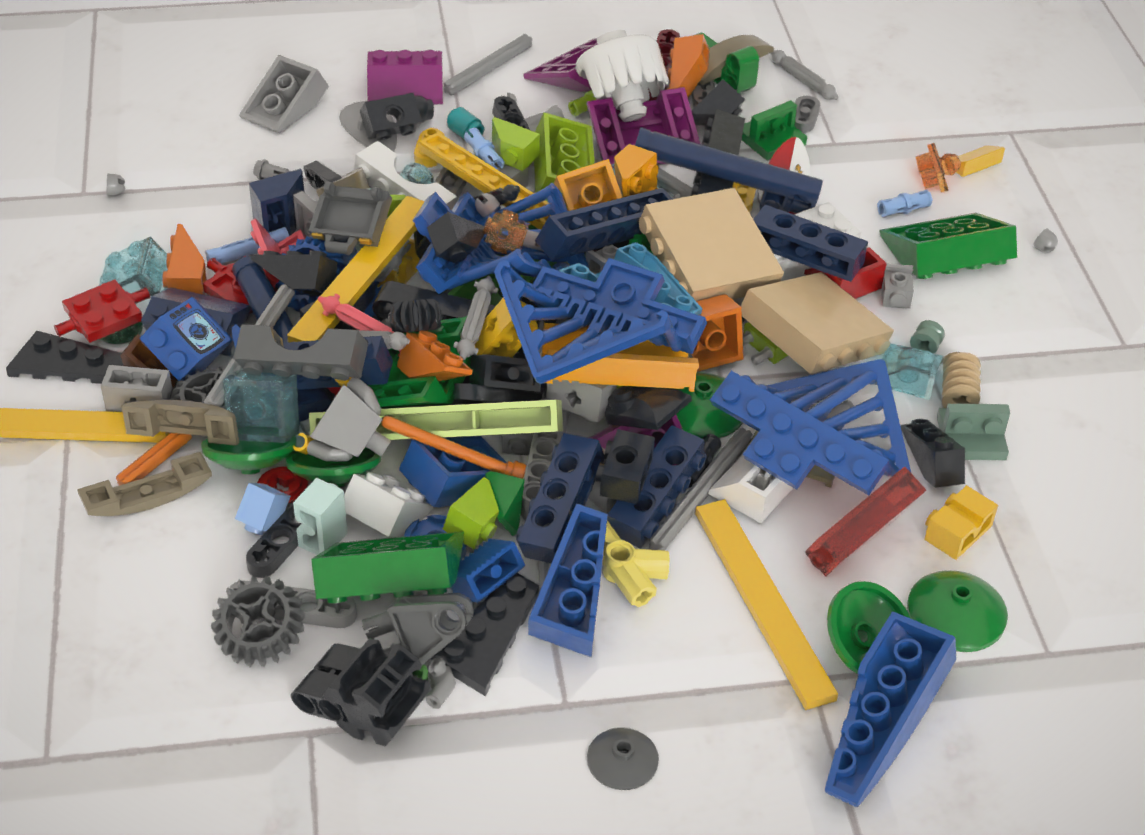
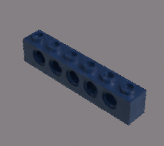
M663 188L551 215L545 222L535 242L551 261L633 239L636 234L641 235L639 219L646 204L672 200V198Z

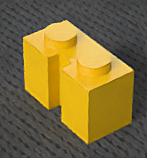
M966 485L957 494L952 493L939 511L935 509L930 513L925 523L928 527L924 540L957 560L992 527L998 504Z

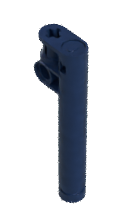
M640 127L635 144L637 147L656 152L658 161L762 190L760 209L764 205H768L795 214L816 206L823 180L656 131L651 132L649 129Z
M246 256L235 262L232 272L258 321L276 293L262 267L251 260V256ZM285 310L273 326L274 331L282 338L283 343L288 342L287 334L294 327ZM263 373L261 374L262 399L271 408L276 410V422L280 428L288 429L299 426L301 421L309 419V413L326 412L333 402L326 388L272 391Z

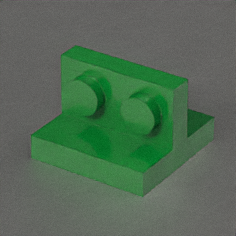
M790 100L751 116V121L744 124L741 140L766 161L771 160L776 150L792 137L799 138L806 145L807 136L795 127L797 104Z

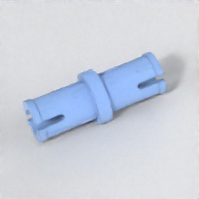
M477 128L469 129L474 137L472 138L466 132L464 139L474 149V155L497 170L499 169L495 165L496 162L503 168L504 160L495 152L494 145L489 140H485Z
M928 190L913 194L901 193L898 197L879 200L877 203L878 213L881 217L902 212L908 214L912 210L931 206L932 196Z

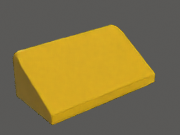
M984 146L946 161V164L960 176L964 177L1001 163L1005 148L1002 146Z

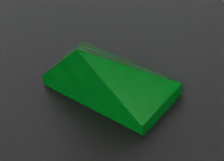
M489 471L485 475L490 481L499 509L498 521L512 536H515L520 524L525 479Z

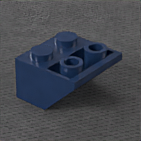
M297 169L250 182L249 190L253 219L256 218L267 232L286 227L289 236L295 233L297 229L295 228L293 195L301 191L304 192L303 171Z

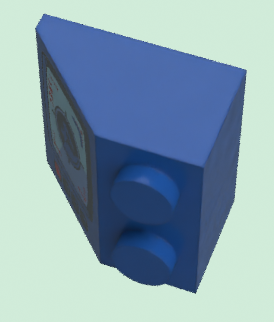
M194 297L189 298L160 316L139 338L178 381H184L187 374L194 375L195 370L203 372L233 341L229 334Z

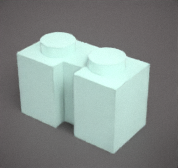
M316 478L293 502L295 520L301 523L296 529L298 546L318 555L335 543L341 542L347 535L344 490L335 484Z

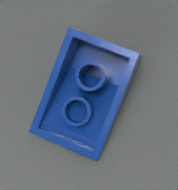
M482 436L445 438L507 463ZM413 439L399 467V471L408 479V482L421 494L425 495L426 502L436 508L451 506L483 477L486 478L485 474L491 471Z

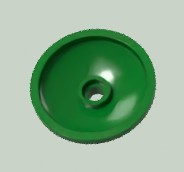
M696 373L694 392H690L688 387L680 389V391L691 395L692 399L687 406L676 414L684 431L702 439L707 434L716 435L720 439L734 433L743 424V422L713 406L710 401L725 378L710 373Z
M256 429L238 431L239 443L237 445L208 443V438L201 443V451L209 460L228 469L241 470L242 474L252 475L260 473V469L273 466L289 456L294 451L293 446L297 447V438L293 434L283 431Z
M366 447L359 457L353 456L349 461H324L295 450L286 457V467L293 474L309 482H313L318 478L327 483L335 484L339 488L344 487L345 483H349L353 474L366 475L381 462V456Z
M947 570L928 574L914 584L907 601V611L911 619L955 637L956 652H974L990 647L1000 639L1007 625L1008 612L1001 595L983 579L966 572Z
M867 581L854 582L839 590L831 600L827 613V628L831 643L844 664L856 674H858L861 661L892 611L911 619L905 606L891 591L881 585Z

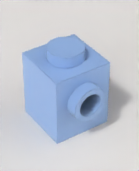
M248 483L235 519L245 523L244 528L247 531L263 535L264 531H267L285 512L291 496L266 484Z

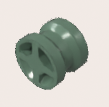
M922 321L910 338V346L918 355L932 356L937 352L939 345L944 340L945 331L935 321Z

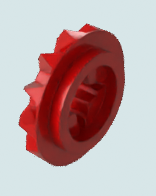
M286 466L275 467L266 471L257 482L277 489V483L284 488H288V491L277 490L291 496L288 502L290 504L308 487L307 480L293 474Z

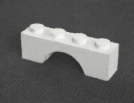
M379 141L356 154L354 170L363 168L370 187H380L382 191H388L390 195H406L422 201H426L430 195L436 192L451 210L456 204L457 196L437 182L417 184L402 178L395 170L397 154Z

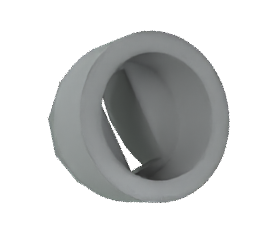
M107 173V195H119L125 190L124 184L126 182L121 175Z
M489 193L481 194L485 199L482 202L478 198L475 202V207L483 218L491 214L500 205L498 200Z
M1047 228L1040 233L1033 245L1042 252H1051L1056 248L1058 239Z

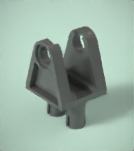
M461 593L407 595L397 598L387 608L386 612L363 619L362 626L363 630L378 626L365 633L368 639H374L396 630L400 640L398 645L404 646L415 655L422 666L461 634L473 617L474 607L470 598ZM460 604H463V605H464V607H465V609H466V613H465V611L463 610V608L460 606ZM447 610L454 611L458 615L459 620L451 619L447 614ZM391 648L384 649V652L390 654Z

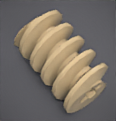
M953 352L944 356L942 376V405L944 408H947L948 404H979L981 398V363L975 355L965 352Z

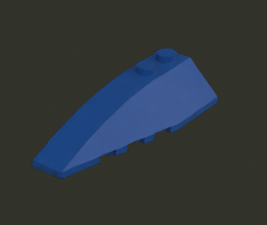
M892 611L860 663L855 689L851 694L850 707L847 717L843 722L840 742L835 750L825 786V793L857 808L865 800L913 734L957 660L954 636Z

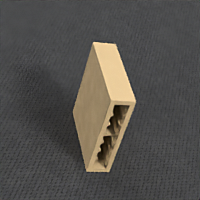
M735 188L646 204L642 216L639 219V228L647 237L652 253L657 256L695 301L723 294L728 295L732 300L745 297L748 289L780 282L784 271Z
M822 272L748 289L741 304L742 317L810 374L881 355L889 348V340L894 332L891 327Z

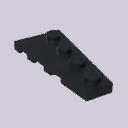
M36 330L6 367L8 377L32 374L33 379L45 380L47 376H60L63 381L75 382V380L86 378L90 379L91 383L101 384L109 365L123 366L120 356L122 353Z
M516 573L490 593L477 606L473 617L461 634L435 654L431 660L442 658L445 661V665L450 667L456 679L486 696L494 675L498 674L503 664V658L508 648L512 647L516 639L519 627L524 624L539 595V585Z

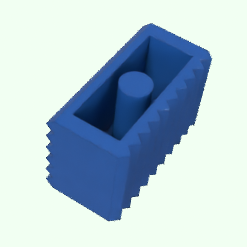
M489 538L488 542L483 543V546L479 545L478 549H474V553H469V557L465 556L464 560H460L456 582L450 587L452 592L464 594L473 603H479L525 567V563L515 542Z

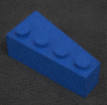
M576 503L529 616L528 635L592 658L608 514Z

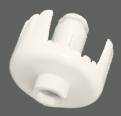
M625 30L607 32L597 38L598 45L588 49L577 59L576 71L579 76L588 80L594 97L597 100L612 98L616 109L621 111L618 116L623 122L638 120L646 115L647 107L643 106L642 103L650 99L648 88L652 97H656L660 91L659 87L661 90H664L665 86L667 87L669 80L659 45L651 36H627Z

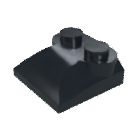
M622 386L615 389L613 394L609 396L605 417L608 425L658 430L687 406L692 399L691 395L673 388Z

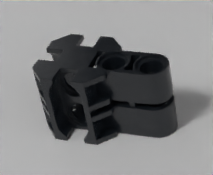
M369 638L362 648L338 643L333 644L317 662L314 669L291 693V699L300 710L307 714L336 721L337 725L353 738L363 740L366 730L370 731L376 744L386 746L432 688L428 680L413 676L412 672L420 670L422 666L419 659L404 646L392 643L390 646L391 652L387 654L384 652L379 640Z

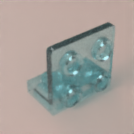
M151 236L142 241H135L128 248L120 252L115 251L106 258L99 285L116 279L120 286L124 287L136 281L141 289L146 287L152 297L164 291L163 272L168 271L167 253Z

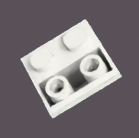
M742 455L709 489L708 494L718 500L725 499L730 507L762 523L789 494L793 487L745 460Z
M368 472L367 475L353 474L344 494L345 512L387 537H404L405 530L411 523L418 519L419 522L422 521L432 511L433 506L424 500L425 495L421 494L418 490L410 487L406 490L400 487L401 481L387 474H383V476Z

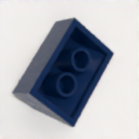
M170 287L151 297L141 322L147 331L160 316L189 298L194 297L233 339L232 327L237 324L241 329V325L245 324L251 308L248 304ZM232 341L220 354L231 357V349L234 346V341Z

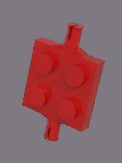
M215 258L209 259L206 266L215 272V275L203 283V291L212 297L248 304L232 272V267L235 263L223 265ZM263 269L276 293L278 289L275 285L279 280Z
M116 279L63 300V308L70 319L54 325V329L59 337L75 330L83 334L88 342L91 343L140 322L143 316L136 304L150 299V293L144 287L130 294L120 286Z

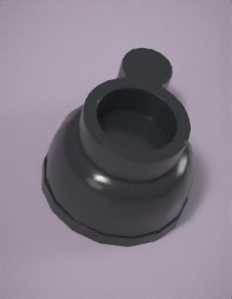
M414 95L421 116V123L425 120H431L434 115L433 101L425 99L423 96Z

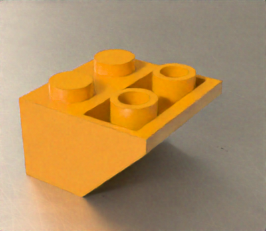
M628 144L614 156L615 178L622 197L658 189L657 175L659 167L657 165L656 152Z

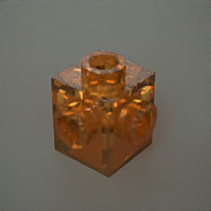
M503 209L502 213L496 212L493 218L488 216L483 229V233L487 234L485 242L491 244L490 248L504 254H507L508 250L512 252L517 248L521 250L530 223L519 220V214ZM502 227L508 230V236L502 233Z

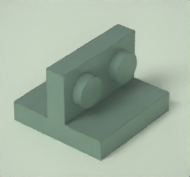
M948 404L947 408L938 409L937 421L939 429L965 448V460H1007L1009 450L1004 434L1010 417L1008 404Z

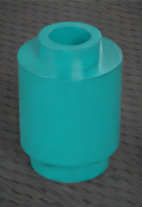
M463 107L453 109L448 114L447 127L462 139H464L466 132L472 138L474 137L469 131L471 128H477L481 135H483L485 127L481 120Z

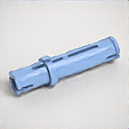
M286 227L268 232L276 243L289 236ZM253 237L218 248L205 250L207 261L215 258L222 264L243 258L244 256L257 254V249L260 246L257 245Z

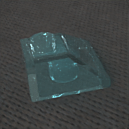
M890 344L882 359L886 362L892 390L930 400L943 366L944 357L929 351Z

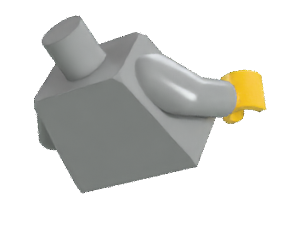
M349 377L345 381L335 379L342 388L311 436L304 433L298 434V436L305 439L304 445L301 448L293 446V449L324 461H349L353 456L359 457L365 447L382 456L391 440L375 431L382 418L379 416L381 407L372 388L359 378Z

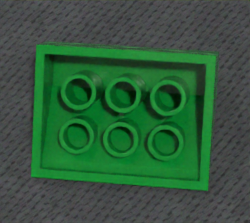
M970 213L880 230V236L901 265H912V274L916 275L918 279L931 278L933 273L939 272L942 274H954L958 272V269L965 267L971 270L980 269L982 264L987 263L1002 265L1006 264L1008 259L1017 258L1016 225L979 213Z
M464 532L335 543L311 559L316 599L327 598V603L332 604L348 601L347 597L360 596V600L368 601L381 598L380 594L393 593L394 598L414 595V591L426 590L427 594L431 595L446 593L447 588H450L457 579Z

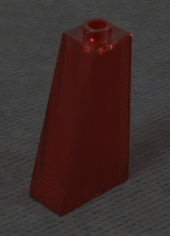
M904 466L822 534L804 553L810 558L811 563L825 576H828L898 519L927 490Z

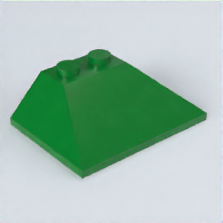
M466 317L441 320V327L438 330L428 332L436 334L437 339L441 343L448 345L452 353L460 356L457 348L453 346L455 342L461 340V332ZM390 348L388 351L393 363L387 384L368 385L372 388L381 409L445 406L452 404L454 401V383H463L466 376L438 381L436 376L409 378L397 367L398 354L400 352ZM471 356L463 360L468 367L471 364Z

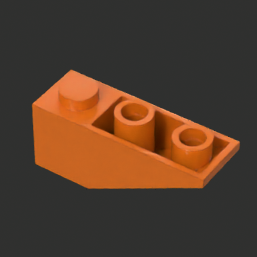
M703 34L674 39V48L670 50L672 68L668 69L670 87L666 90L685 87L687 97L689 98L708 70L710 50Z
M177 224L176 234L171 235L170 239L172 252L167 253L168 271L163 272V287L205 295L203 283L207 281L204 259L183 225Z
M423 330L419 331V334L406 333V338L410 340V343L401 350L397 367L407 377L422 378L436 376L438 381L472 375L473 370L463 362V358L452 353L448 345L441 343L437 339L436 334Z

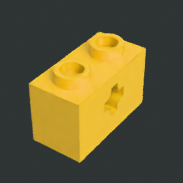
M504 297L485 318L479 340L475 343V348L479 349L477 355L487 354L513 357L522 347ZM520 301L522 307H524L525 305H528V304H526V303ZM531 320L529 326L533 332L538 329L536 320Z

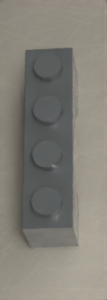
M242 324L233 359L243 368L245 373L258 376L263 372L273 373L280 377H290L291 374H299L311 379H318L320 376H331L334 379L345 381L349 377L361 378L368 342L358 330L328 329L323 337L314 345L302 350H288L284 348L282 338L271 326Z

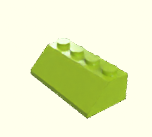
M543 112L535 130L536 133L540 134L539 156L534 160L535 193L554 183L558 175L595 164L592 126Z

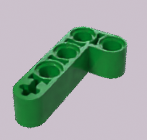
M702 32L695 34L704 35L709 49L718 44ZM747 46L729 53L726 57L725 67L721 69V76L712 81L718 85L724 80L738 93L754 88L757 83L759 56L756 49L752 46Z

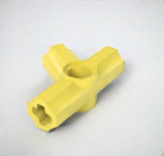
M607 521L602 563L603 575L608 581L616 583L629 603L636 605L638 608L647 604L656 595L657 588L649 578L668 579L669 552L666 550L635 549L629 542L621 540Z

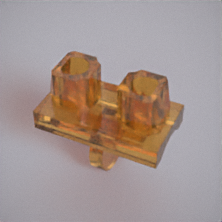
M935 143L928 144L929 153L915 156L924 188L928 189L939 185L941 193L949 191L944 176L954 175L960 169L961 161L956 154L946 153L940 158Z

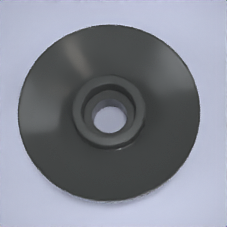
M613 728L602 732L591 742L587 753V763L591 774L600 783L612 789L632 790L639 788L653 778L658 768L659 757L654 743L645 734L630 728Z

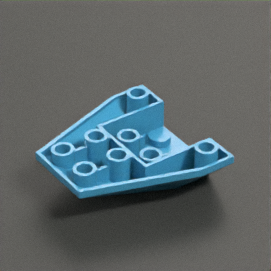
M635 242L617 249L614 260L663 274L665 281L655 302L697 315L702 313L703 309L679 284V281L663 263L649 252L645 246ZM580 263L559 270L560 272L595 283L601 273L594 274L588 267Z

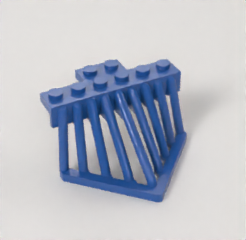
M553 183L503 209L499 205L491 214L484 218L475 207L476 200L468 191L458 199L452 210L434 192L426 199L412 220L418 232L426 236L431 242L416 268L421 278L425 282L430 283L438 294L446 289H452L489 274H495L494 270L498 263L503 260L508 261L512 269L519 275L536 278L542 266L551 268L547 261L568 262L570 265L580 263L589 268L584 253L551 261L543 251L525 246L521 249L517 245L502 244L503 242H513L516 230H500L568 211L560 190ZM548 200L549 204L545 206L522 212L536 204ZM447 212L485 226L486 233L478 247L469 253L464 260L457 263L436 256L427 229L429 225ZM532 229V231L540 233L541 229ZM558 266L557 268L551 269L559 271L560 269H563V267Z
M608 258L596 283L542 266L532 284L516 273L506 260L500 261L494 270L535 381L539 384L646 340L656 346H668L674 352L683 351L692 354L707 325L706 318L655 302L665 281L663 274ZM523 296L529 299L537 308L529 304L522 307L520 297ZM571 319L544 331L537 329L532 332L529 326L531 320ZM590 325L586 332L552 356L545 355L541 358L539 350L542 345Z
M883 359L770 385H757L748 375L740 376L731 370L710 399L713 406L758 431V434L743 453L744 459L796 490L814 465L868 496L883 475L891 476L900 488L906 487L912 479L887 366ZM877 382L879 391L875 397L825 420L833 408L868 384L873 385ZM823 400L822 402H820L819 404H817L816 406H814L813 408H811V409L809 410V408H810L813 404H815V403H817V402ZM882 409L884 411L885 420L881 424L842 430L845 424L872 411H880ZM878 436L886 438L889 436L892 447L889 450H885L861 439Z

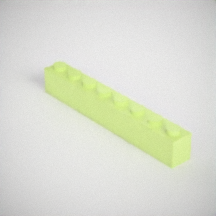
M562 400L381 409L379 415L381 418L385 416L393 417L442 438L563 431ZM325 412L309 413L310 436ZM381 423L375 430L390 440L411 439L384 428Z

